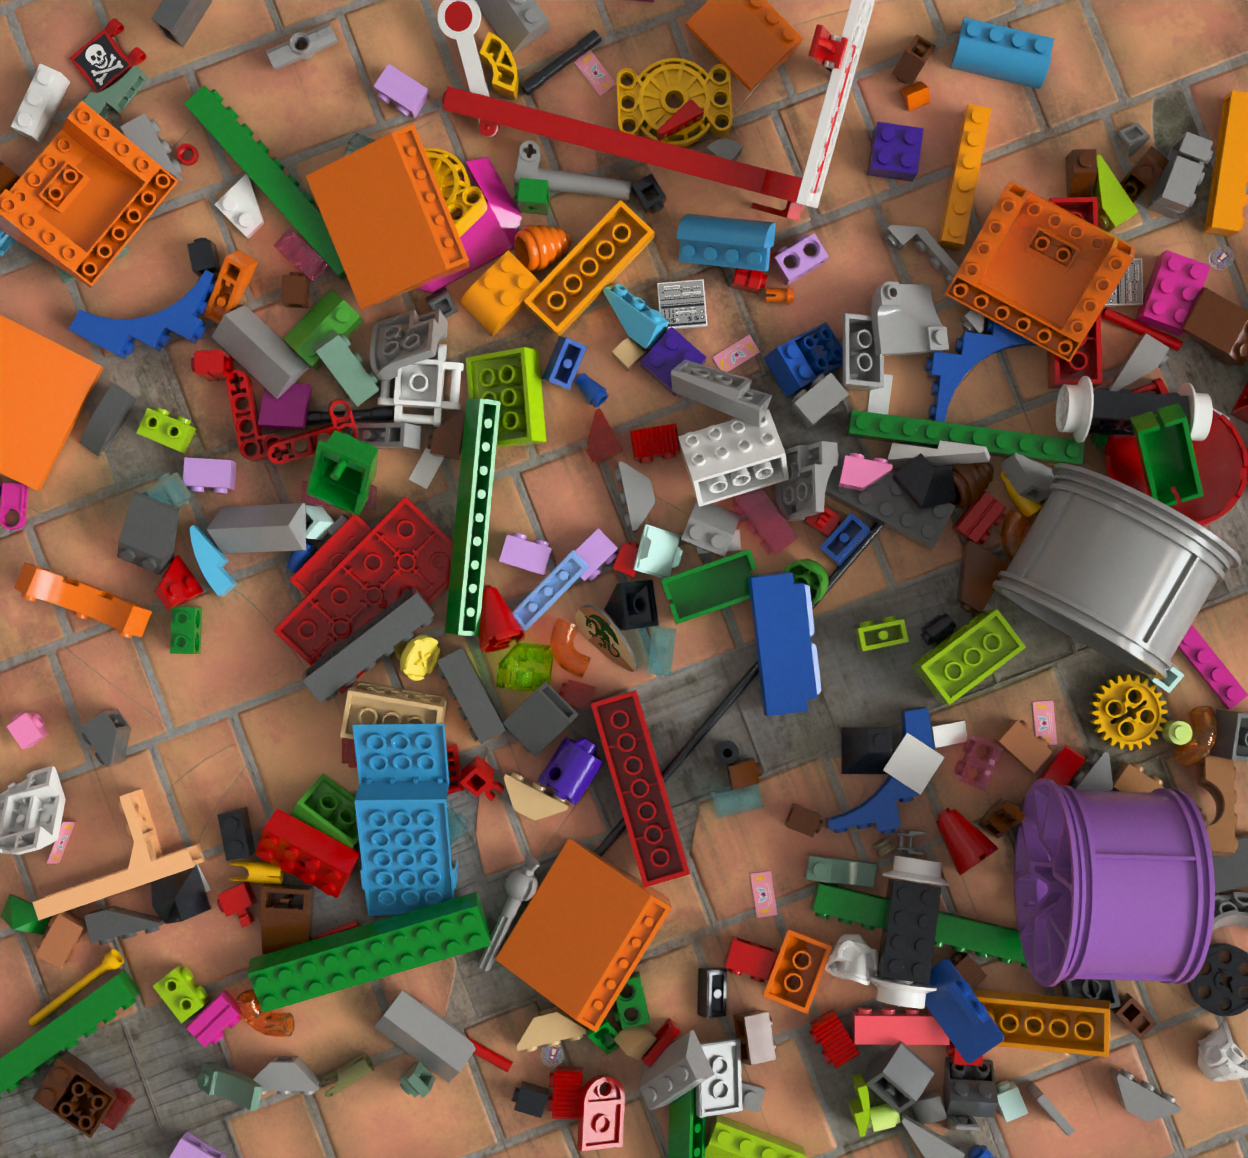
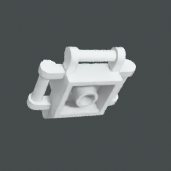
M439 344L437 346L436 355H438V360L426 359L398 369V376L395 377L394 398H389L391 380L381 381V392L377 405L395 406L394 423L429 424L439 427L442 425V409L461 411L459 394L461 372L464 369V364L446 362L447 344ZM445 370L452 371L450 402L443 401ZM403 407L434 409V415L403 414Z

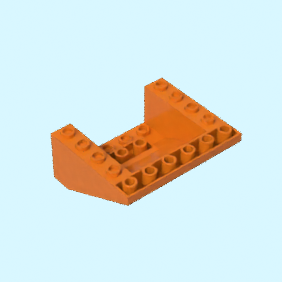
M81 101L66 118L62 130L9 191L5 189L0 195V229L91 288L174 188L178 180L86 103Z
M414 124L394 131L306 176L361 310L470 267L468 256Z
M1010 180L993 207L945 295L1070 362L1133 261L1136 247Z
M0 315V473L40 491L104 367Z
M569 837L495 960L573 1019L597 1032L672 908L667 896L650 886L644 888L642 881Z

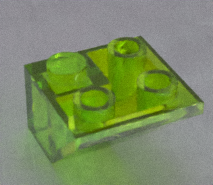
M517 642L498 665L496 687L535 691L545 681L550 685L555 646Z

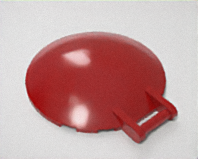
M1161 378L1154 379L1150 384L1131 390L1132 393H1142L1145 391H1154L1156 394L1163 395L1169 393ZM1214 410L1211 428L1206 439L1203 441L1192 440L1204 496L1182 502L1175 488H1170L1177 504L1169 507L1201 526L1210 524L1228 513L1242 496L1247 484L1248 454L1242 437L1223 414L1219 415ZM1109 435L1105 447L1107 476L1148 495L1135 437Z

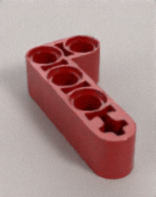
M233 370L226 377V385L239 451L244 458L253 462L269 459L266 451L268 445L274 440L283 438L277 434L262 435V430L257 425L259 415L251 378L240 370ZM239 377L243 379V381L240 382V387L235 385V383L238 382ZM243 399H247V408L245 410H240V401ZM247 422H252V430L249 433H244V425ZM256 444V454L249 456L248 448ZM278 449L274 453H271V455L281 457V453L287 451L288 449Z
M334 399L328 405L331 425L271 442L266 450L269 460L278 465L314 455L318 444L317 438L320 434L327 433L331 436L335 430L340 432L345 426L352 428L351 436L357 439L358 431L349 404L343 399ZM337 404L345 406V413L341 416H336L333 413V408ZM298 440L307 442V448L302 452L294 449V445ZM289 443L293 455H289L288 451L282 452L280 458H277L276 455H271V453L275 452L274 448L279 447L280 450L288 449L285 445Z

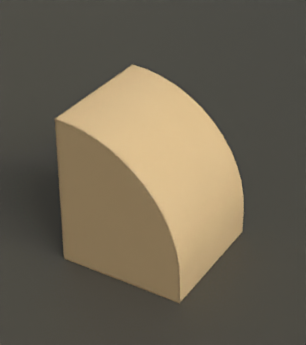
M627 337L612 351V356L629 371L647 351L632 338Z
M639 1025L623 1029L613 1040L626 1055L639 1061L657 1038L645 1025Z

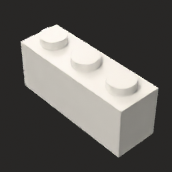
M39 64L11 127L20 135L42 144L70 81L61 72Z

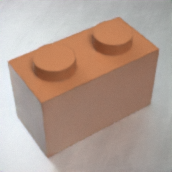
M1012 719L994 741L1027 771L1035 773L1053 753L1048 748L1050 744L1041 736L1035 737L1030 732L1032 728L1025 721L1020 720L1019 722Z
M69 911L52 917L48 924L50 930L47 935L41 937L37 944L39 950L35 956L58 969L68 965L87 931L85 920Z

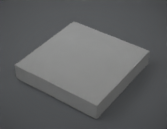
M1031 1081L1026 1086V1089L1061 1130L1070 1136L1075 1131L1073 1127Z

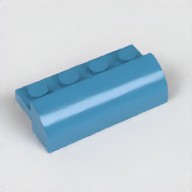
M964 17L950 68L1040 89L1051 62L1050 55L1054 38Z
M685 214L679 223L676 239H680L678 262L768 271L770 247L774 246L776 222Z

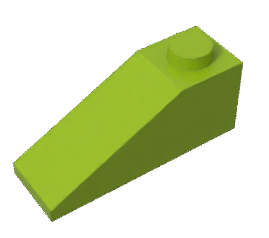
M1098 154L1097 175L1093 195L1097 197L1098 222L1101 227L1106 228L1110 232L1132 218L1139 211L1102 156Z

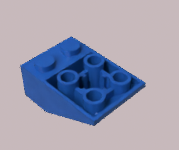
M825 322L776 347L763 359L788 398L811 385L821 374L826 376L842 367L843 349L829 325Z

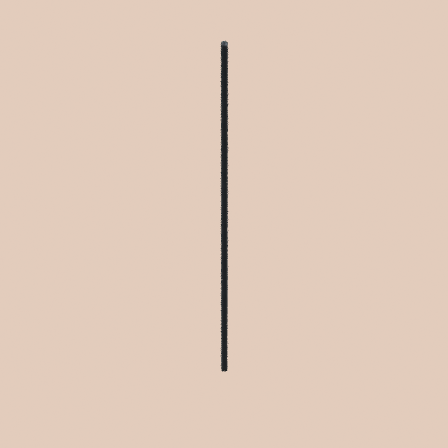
M875 522L870 528L871 533L840 567L838 566L828 577L829 584L825 595L882 530L883 525ZM819 600L818 602L812 604V610L817 606V604H818L821 600ZM758 660L661 772L664 783L758 675ZM624 817L594 851L596 854L602 857L626 829Z

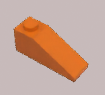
M239 250L225 257L204 317L219 325L224 314L235 310L252 279L258 263L257 260Z

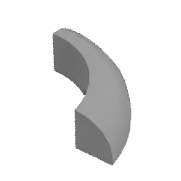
M1233 892L1228 895H1215L1213 930L1230 925L1248 928V893Z

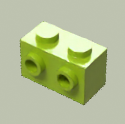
M157 406L155 410L147 408L137 434L186 454L196 428L190 426L191 421L181 416L173 419L168 416L169 411Z
M896 615L882 618L883 623L874 624L873 620L860 622V627L854 628L858 650L863 652L909 642L904 619H897Z
M182 964L153 985L154 989L181 1024L210 1001L207 998L206 990L196 984L193 980L192 972L187 967H183Z

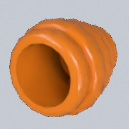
M528 225L523 230H519L514 238L517 258L529 271L545 270L547 266H551L555 260H559L562 255L566 254L568 246L571 245V239L567 232H564L560 227H545L544 225Z

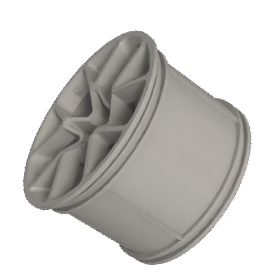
M1066 463L1055 464L1052 468V474L1054 475L1053 484H1050L1047 489L1048 499L1006 571H1000L997 575L1000 581L995 580L992 587L1023 610L1080 643L1136 671L1156 679L1165 680L1168 676L1165 670L1170 671L1173 667V663L1170 660L1215 583H1221L1224 580L1225 573L1229 569L1239 567L1241 563L1239 555L1223 540L1200 524L1128 485L1079 466Z

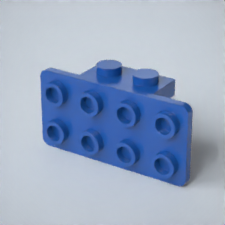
M945 958L931 968L929 985L937 987V990L926 993L925 1005L967 1063H972L1004 1040V1035L988 1014L985 1006L975 996L970 985L965 982L949 959Z

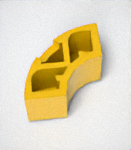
M488 31L480 50L481 61L494 74L492 80L494 92L516 100L519 89V77L514 57L505 42Z

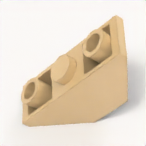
M512 771L511 774L507 772L503 778L514 811L534 821L566 811L569 807L566 799L563 800L555 794L551 795L545 792L546 787L537 782L530 784L524 781L525 777L515 771Z
M559 1007L535 1012L518 1040L517 1051L532 1052L538 1049L537 1046L547 1044V1047L555 1046L561 1043L560 1040L568 1038L570 1041L579 1040L586 1034V1026L573 1019Z

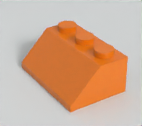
M788 929L763 997L808 1014L833 948L832 943L808 933Z

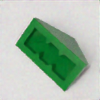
M12 894L9 895L0 915L13 930L41 935L45 934L52 918L50 916L38 920L33 903Z
M606 1019L603 1020L597 1032L586 1027L587 1036L607 1055L620 1047L613 1040L619 1032Z

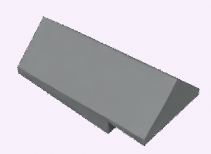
M246 305L224 314L212 335V338L276 399L284 394L310 368L295 351Z
M689 360L682 361L672 369L671 383L673 392L760 428L772 395L750 389L752 379Z
M306 503L222 507L208 526L207 531L222 554L306 550Z
M405 990L401 991L374 1025V1028L448 1083L462 1070L476 1049L466 1035L426 1003L418 1002Z

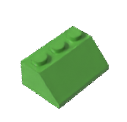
M330 289L283 339L317 371L324 363L311 346L333 330L339 335L343 333L348 339L364 320L349 304Z
M322 774L297 802L290 815L352 849L359 843L355 797L325 774Z

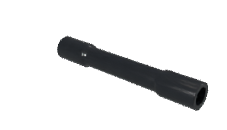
M592 30L568 51L522 82L520 87L524 93L529 96L579 56L587 53L602 42L599 34Z
M393 406L351 410L354 421L394 420ZM345 410L333 411L336 416H341L345 413ZM308 412L306 426L331 423L328 412Z

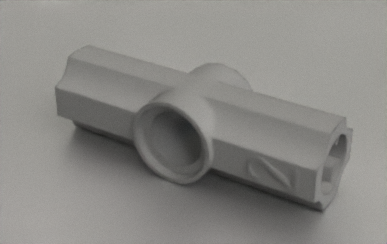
M328 22L306 33H295L290 40L268 49L266 52L274 70L277 71L299 60L306 61L311 59L314 53L337 44L338 40ZM300 44H307L304 50H297Z

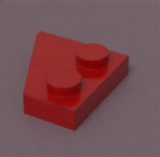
M179 555L171 560V565L163 574L161 582L154 590L167 610L194 599L204 592Z

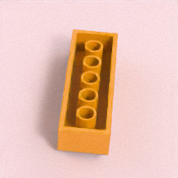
M620 200L524 300L525 307L559 338L603 292L604 287L609 286L654 239L655 232Z
M972 989L975 996L985 1006L988 1014L1004 1035V1040L996 1046L1109 1057L1110 1001Z

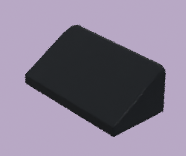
M699 968L697 1014L704 1018L726 1016L727 969Z

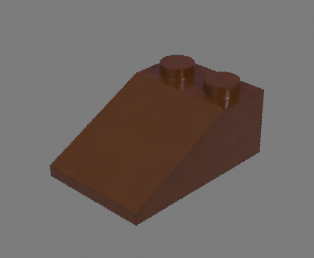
M1202 287L1180 328L1221 363L1243 366L1248 357V311L1208 288Z

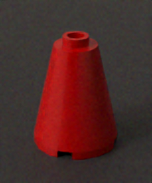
M491 585L483 586L478 636L480 650L483 652L485 649L486 653L510 647L509 643L513 640L517 644L525 639V633L498 589L491 587Z
M948 807L937 815L939 817V820L936 821L959 875L965 873L998 850V847L958 810L953 809L951 811Z

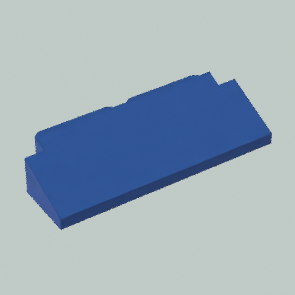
M776 571L748 577L764 715L773 716L809 711L807 700L816 699L817 695L821 692L817 647L811 643V636L814 634L815 628L810 587L802 582H794L793 573L786 571Z

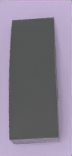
M113 383L89 420L79 443L97 456H100L126 421L124 417L137 401V398Z

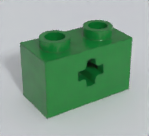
M520 178L519 185H515L514 188L515 204L519 205L520 213L548 215L550 199L548 180Z

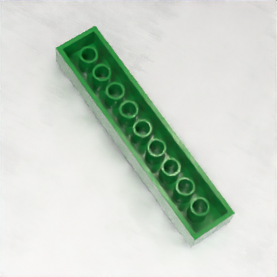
M473 892L251 958L247 975L261 1009L265 1013L491 946L490 929L478 894Z

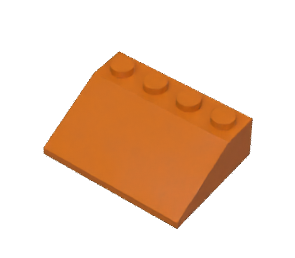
M708 0L685 24L696 38L749 91L794 55L804 39L766 0Z

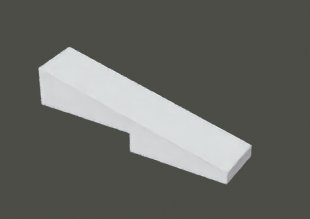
M940 441L938 449L892 443L888 456V461L890 464H893V469H901L920 453L932 466L956 463L989 462L990 460L989 452L984 446Z

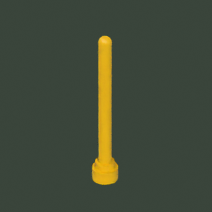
M111 949L104 955L101 964L32 1016L28 1024L32 1027L36 1026L107 970L111 971L112 969L116 970L124 964L122 955L116 949Z

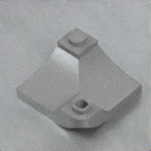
M885 282L876 288L871 305L876 356L915 355L949 350L947 326H942L937 316L930 285Z
M414 309L373 323L370 363L374 374L379 380H391L398 376V369L435 357L438 342L447 338L448 321L441 310L438 309L419 316Z
M820 441L808 446L798 445L784 450L789 480L775 484L776 501L781 513L787 521L799 522L805 520L807 516L824 512V499L828 478L833 467L838 466L839 453L837 442Z

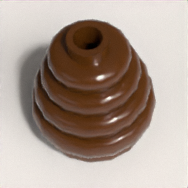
M989 462L951 464L956 500L951 502V504L955 505V508L973 505L984 494L989 483L992 482L993 466Z

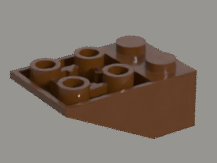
M266 884L262 887L260 904L262 954H268L311 941L314 886Z
M68 1052L56 1060L32 1099L87 1137L92 1138L117 1096L86 1063Z

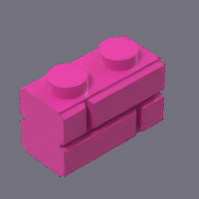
M224 990L186 1026V1029L196 1037L203 1047H206L210 1042L215 1045L224 1036L222 1031L227 1026L232 1029L242 1019L239 1014L243 1011V1007Z

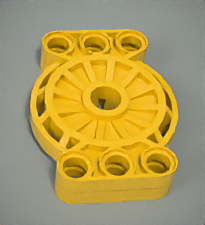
M667 58L649 65L639 76L630 68H624L617 74L619 131L626 132L623 127L626 124H632L635 129L626 133L638 136L641 132L645 138L659 141L657 139V130L684 104L692 99L703 110V119L660 142L686 147L699 141L709 130L713 135L720 138L729 134L732 126L730 71L723 64L713 66L710 72L707 73L702 67L692 61L682 58ZM719 74L724 76L725 80L717 82L713 77ZM627 78L632 80L633 83L629 86H624L621 81ZM671 94H676V98L682 102L679 108H670L666 104V101L671 98ZM722 97L726 100V103L718 105L714 100ZM630 101L634 106L630 109H625L622 104ZM723 120L727 123V126L719 128L715 122Z
M424 148L459 237H461L487 211V202L482 191L478 187L471 186L464 165L456 156L438 148Z

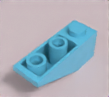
M614 284L604 287L603 292L627 335L645 349L655 346L662 338L669 321L663 318L659 311L648 307L643 299L629 293L625 286Z

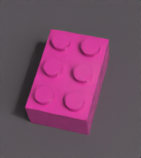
M1168 250L1161 253L1156 259L1143 296V305L1139 307L1135 320L1176 336L1184 334L1185 332L1180 327L1204 286L1211 266Z

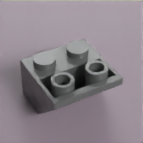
M119 709L103 711L80 727L83 731V739L87 744L93 746L96 751L95 756L102 765L105 764L108 767L125 761L131 727Z
M900 1041L867 1065L866 1085L893 1109L901 1113L917 1102L933 1077L935 1070Z
M945 1058L943 1095L946 1115L993 1118L998 1105L992 1060H983L982 1066L955 1065L950 1058Z

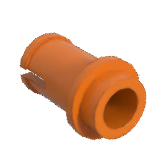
M789 286L787 288H766V294L776 295L775 297H766V303L780 302L787 303V305L794 303V288H789Z

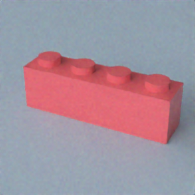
M859 1007L858 1011H852V1041L855 1045H896L900 1041L905 1045H950L949 1037L929 1009L928 1011H919V1008L907 1007L905 1011H896L892 1007H883L881 1011H872L870 1007Z

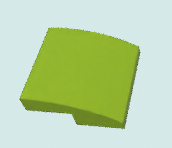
M858 1073L851 1075L857 1098L848 1100L859 1136L864 1137L869 1123L870 1101L867 1085L862 1075Z

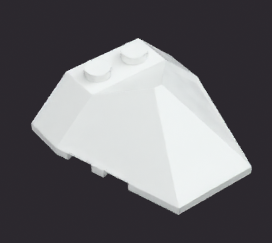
M50 766L27 774V779L18 784L13 782L7 785L9 789L0 793V853L20 855L40 850L58 840L66 799L56 768Z

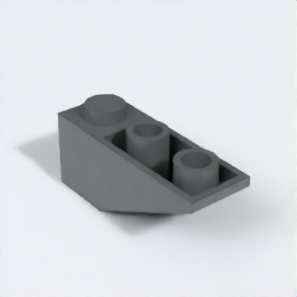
M117 906L92 911L84 915L90 943L99 941V945L113 942V938L122 936V939L134 937L137 935L136 932L145 930V934L160 930L159 926L165 923L160 917Z

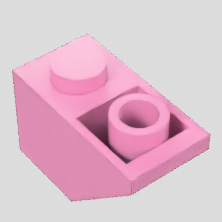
M850 453V456L845 455L838 487L863 491L889 474L893 464H887L888 460L882 458H874L873 461L864 459V455Z

